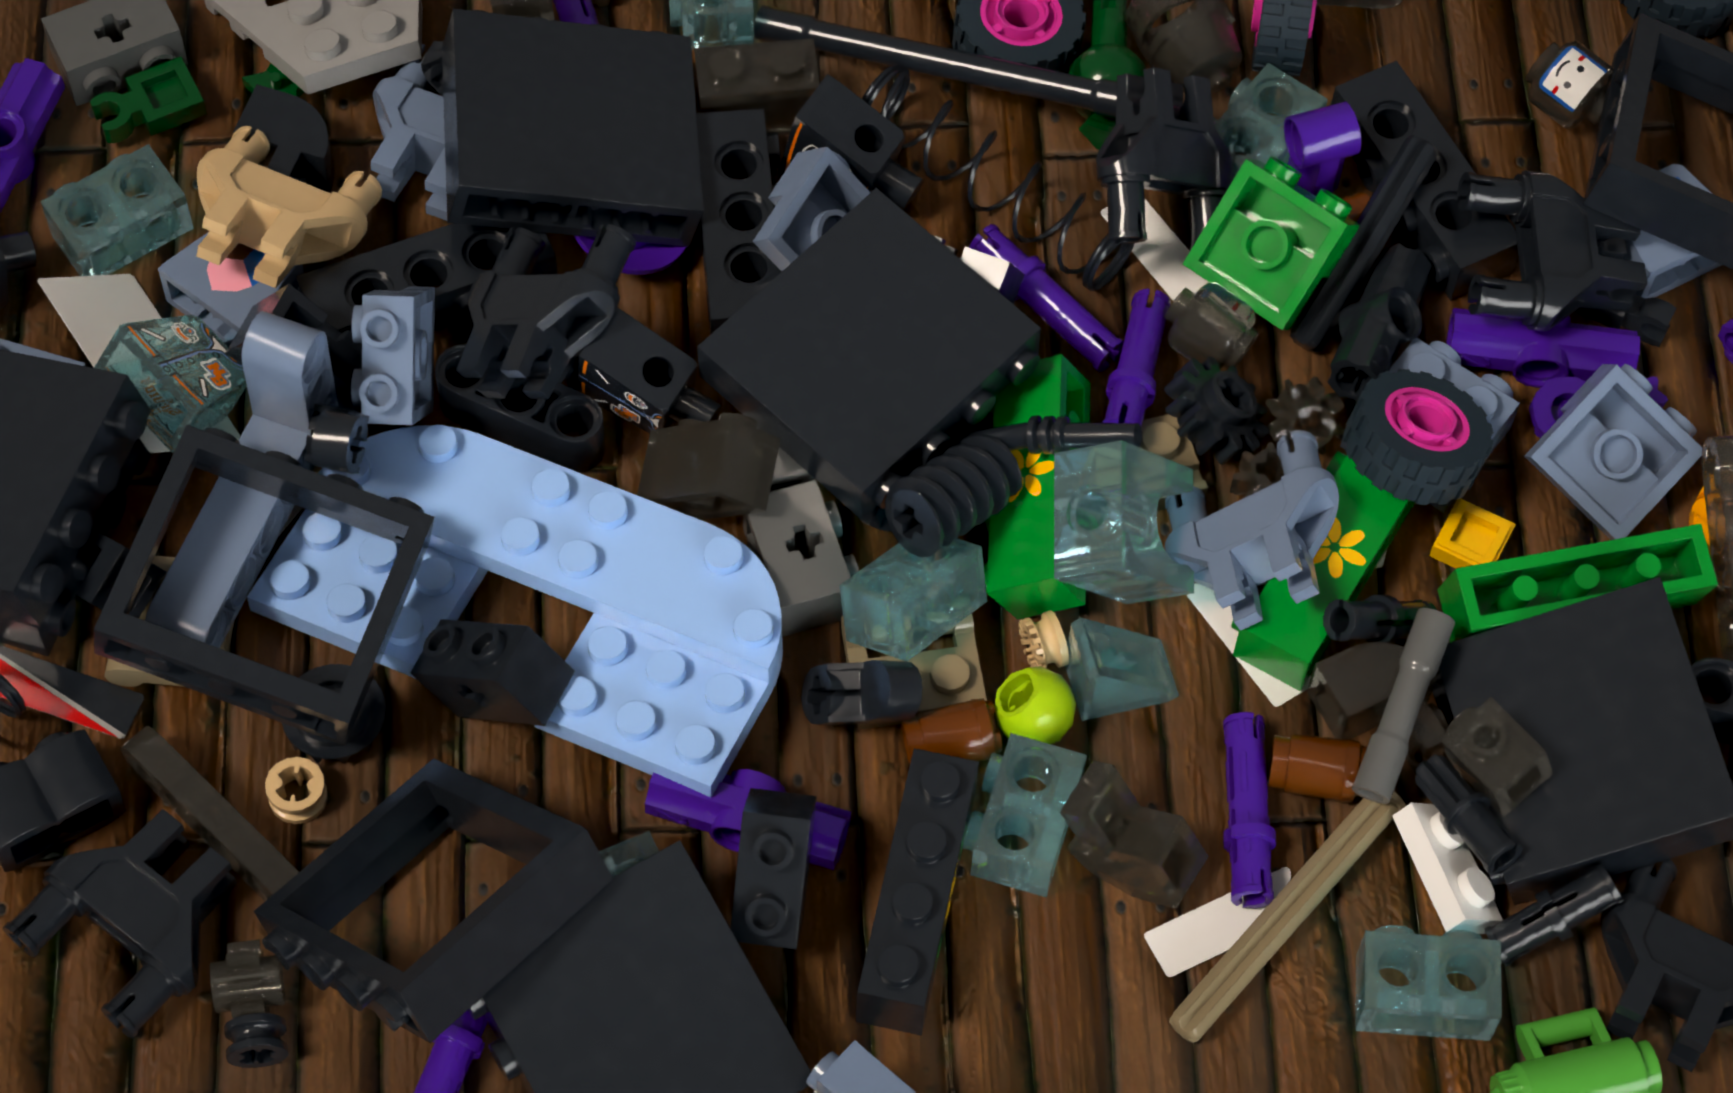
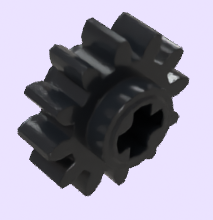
M1209 356L1203 363L1192 358L1174 374V379L1164 387V391L1174 399L1165 408L1166 413L1177 417L1179 424L1177 434L1179 437H1187L1189 441L1195 444L1197 454L1200 456L1209 449H1213L1214 455L1221 465L1226 464L1231 458L1240 463L1259 448L1260 441L1269 434V429L1259 421L1268 410L1265 406L1257 403L1254 395L1256 391L1254 384H1247L1244 379L1238 376L1237 369L1233 365L1226 371H1220L1219 364L1213 356Z

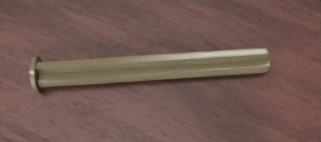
M1395 791L1388 804L1377 803L1363 798L1178 1006L1170 1017L1169 1023L1181 1037L1191 1043L1199 1041L1391 821H1394L1392 815L1406 806L1403 799Z

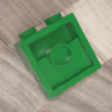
M1270 156L1266 164L1260 160L1246 159L1183 262V265L1279 329L1290 330L1320 279L1330 276L1360 225L1347 217L1353 207L1339 196L1323 188L1315 196L1299 186L1297 183L1302 174L1288 163L1274 156Z

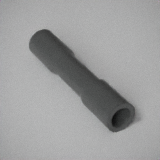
M1419 608L1399 660V672L1378 729L1370 738L1352 786L1353 792L1365 799L1382 804L1390 803L1409 751L1408 743L1430 681L1438 672L1456 623L1452 617L1443 612L1430 608Z

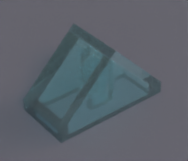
M1081 617L1071 623L1067 645L1069 665H1066L1065 668L1082 721L1169 702L1179 696L1161 639Z

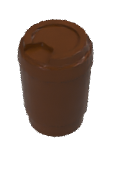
M984 698L971 699L966 702L918 712L913 718L901 721L903 741L909 766L914 748L982 762L995 758L996 754L1002 752V739L1000 731L998 732L996 729L993 702L985 701Z
M1291 734L1290 737L1274 735L1268 787L1284 789L1285 793L1334 800L1342 803L1353 802L1356 796L1359 795L1353 792L1352 786L1367 747L1360 745L1359 741L1352 739Z

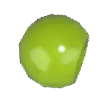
M1042 666L1028 667L1010 674L997 689L994 714L998 727L1008 740L1028 749L1041 748L1059 742L1072 727L1076 702L1072 689L1062 675Z

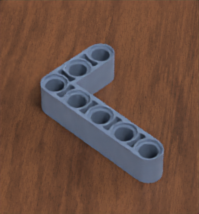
M260 311L249 326L242 348V365L253 415L244 429L239 442L241 445L262 453L267 451L285 453L296 459L303 468L313 471L315 465L304 461L305 454H307L306 437L307 435H313L314 431L308 429L311 417L315 411L313 410L314 404L338 407L327 336L324 331L266 311ZM219 476L147 611L145 621L220 648L295 504Z

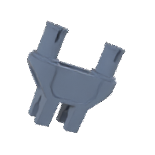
M422 44L423 54V52L425 51V44ZM418 59L402 64L395 76L382 79L373 91L375 111L384 140L371 160V171L379 173L376 179L382 188V198L393 202L415 171L428 175L425 180V190L433 194L425 204L426 214L447 221L443 96L429 92L432 85L425 78L421 62Z
M1291 432L1295 451L1292 453L1289 440L1285 435L1278 441L1276 450L1284 473L1280 481L1209 516L1206 510V497L1198 487H1179L1183 504L1180 508L1177 494L1173 490L1169 492L1165 499V507L1169 514L1172 529L1165 542L1167 560L1184 576L1214 590L1216 601L1222 609L1231 606L1234 624L1240 631L1263 620L1257 587L1259 584L1274 577L1279 582L1287 579L1290 596L1296 604L1320 593L1313 559L1326 539L1336 518L1339 493L1334 476L1321 466L1318 443L1315 436L1310 432Z

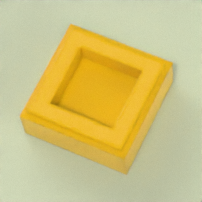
M1460 498L1454 504L1432 546L1429 556L1455 569L1499 561L1516 524Z

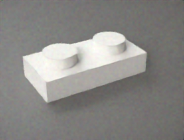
M1411 802L1392 815L1446 932L1485 934V928L1488 926L1492 927L1503 920L1494 902L1495 892L1490 880L1478 868L1469 847L1458 834L1452 835L1445 830L1443 825L1445 817L1434 804Z

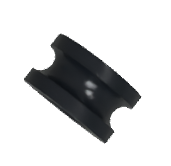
M253 1013L235 1017L228 1021L224 1026V1033L226 1039L232 1041L233 1044L226 1049L227 1062L242 1068H258L274 1065L285 1060L289 1055L287 1042L280 1039L287 1031L285 1018L271 1013Z

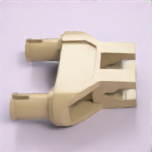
M243 126L233 133L231 140L224 148L212 149L199 161L197 167V186L206 214L203 219L202 228L209 230V232L198 245L196 257L220 265L237 244L241 243L265 253L263 259L255 267L253 279L276 288L295 265L331 260L356 247L367 231V214L382 197V188L379 181L370 174L361 187H357L363 179L364 172H352L347 176L338 192L333 191L332 193L259 165L267 157L270 151V143L259 129L255 131V134L248 142H245L244 140L251 133L252 127Z

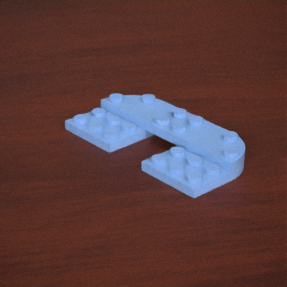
M440 424L402 427L368 437L367 441H360L359 447H364L365 452L359 465V473L357 474L322 468L318 472L324 476L340 474L349 477L359 483L364 491L385 499L391 497L408 499L419 505L424 510V513L434 516L430 543L379 664L415 678L410 672L423 651V645L428 635L437 627L441 619L458 620L488 571L593 612L592 617L565 660L575 672L546 725H535V728L647 774L657 773L712 798L717 786L723 781L776 685L783 656L781 607L775 584L760 559L745 544L728 532L697 518L484 435ZM305 509L248 594L247 600L250 611L356 654L401 544Z

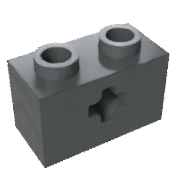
M89 0L41 18L51 54L76 106L90 102L91 99L101 93L117 92L127 88L126 77L181 56L185 65H188L180 29L166 0Z
M813 480L743 499V531L750 550L760 559L775 584L781 607L782 637L841 621V616L854 614V593L862 591L860 571L853 554L846 556L842 554L837 538L843 537V528L837 506L833 500L824 502L817 481Z

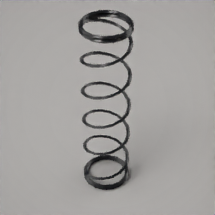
M901 64L890 66L881 72L862 97V100L871 106L887 82L900 73L890 88L880 112L888 120L902 103L910 84L909 70ZM952 99L944 103L929 128L912 141L902 145L901 150L911 147L926 138L923 151V167L926 176L933 181L948 180L971 167L967 196L971 208L977 212L994 210L1017 196L1012 213V229L1015 239L1021 243H1032L1041 240L1063 225L1057 247L1059 268L1065 274L1083 272V286L1091 292L1101 289L1110 282L1123 266L1135 243L1122 244L1110 264L1094 280V275L1101 261L1119 245L1115 242H1108L1107 235L1094 250L1085 266L1078 269H1069L1064 266L1062 248L1066 233L1076 211L1087 197L1086 192L1079 195L1072 208L1051 228L1033 238L1021 236L1017 229V216L1020 204L1029 183L1042 167L1041 161L1036 162L1032 166L1025 180L1007 197L988 207L977 205L972 197L975 173L983 154L997 137L996 130L988 134L978 153L953 173L945 176H936L930 172L928 153L931 140L938 125L950 112L953 106Z

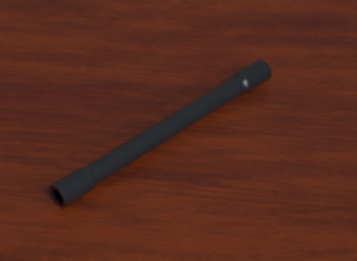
M767 5L761 6L756 15L754 36L760 41L801 50L815 49L888 66L901 64L911 71L1089 109L1098 115L1116 119L1117 81L1109 79L1094 80L818 20L812 15Z

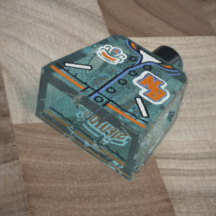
M193 315L138 321L120 325L94 367L128 375L151 409L146 426L172 453H174L187 424L201 430L214 427L227 417L247 387L243 366L226 354L233 339L223 342L200 318Z

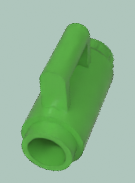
M1595 1007L1516 1025L1517 1041L1526 1061L1515 1063L1509 1070L1498 1072L1490 1078V1093H1661L1663 1085L1659 1060L1652 1045L1647 1040L1634 1042L1629 1037L1612 1040ZM1590 1037L1593 1044L1544 1056L1541 1050L1542 1047Z

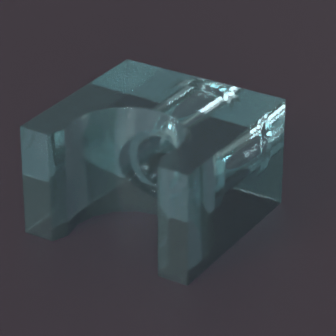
M1122 440L1054 453V579L1125 604L1194 594V571L1188 565H1180L1169 557L1163 548L1156 518L1158 501L1161 497L1193 491V469Z

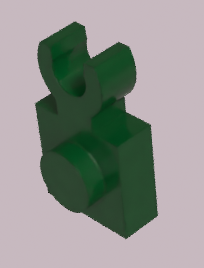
M181 56L126 77L129 91L127 93L105 92L90 100L96 120L103 119L109 115L118 116L114 120L101 124L105 139L110 144L127 139L133 133L136 126L144 123L150 135L153 136L207 114L204 100Z

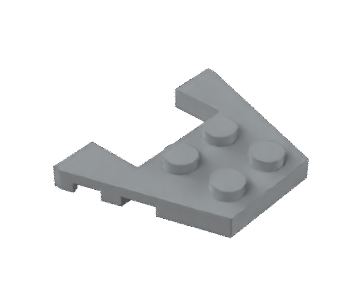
M204 0L206 8L212 14L217 15L220 13L228 19L232 31L243 40L250 38L262 48L264 58L307 94L422 58L423 6L421 0H289L273 6H267L265 0Z

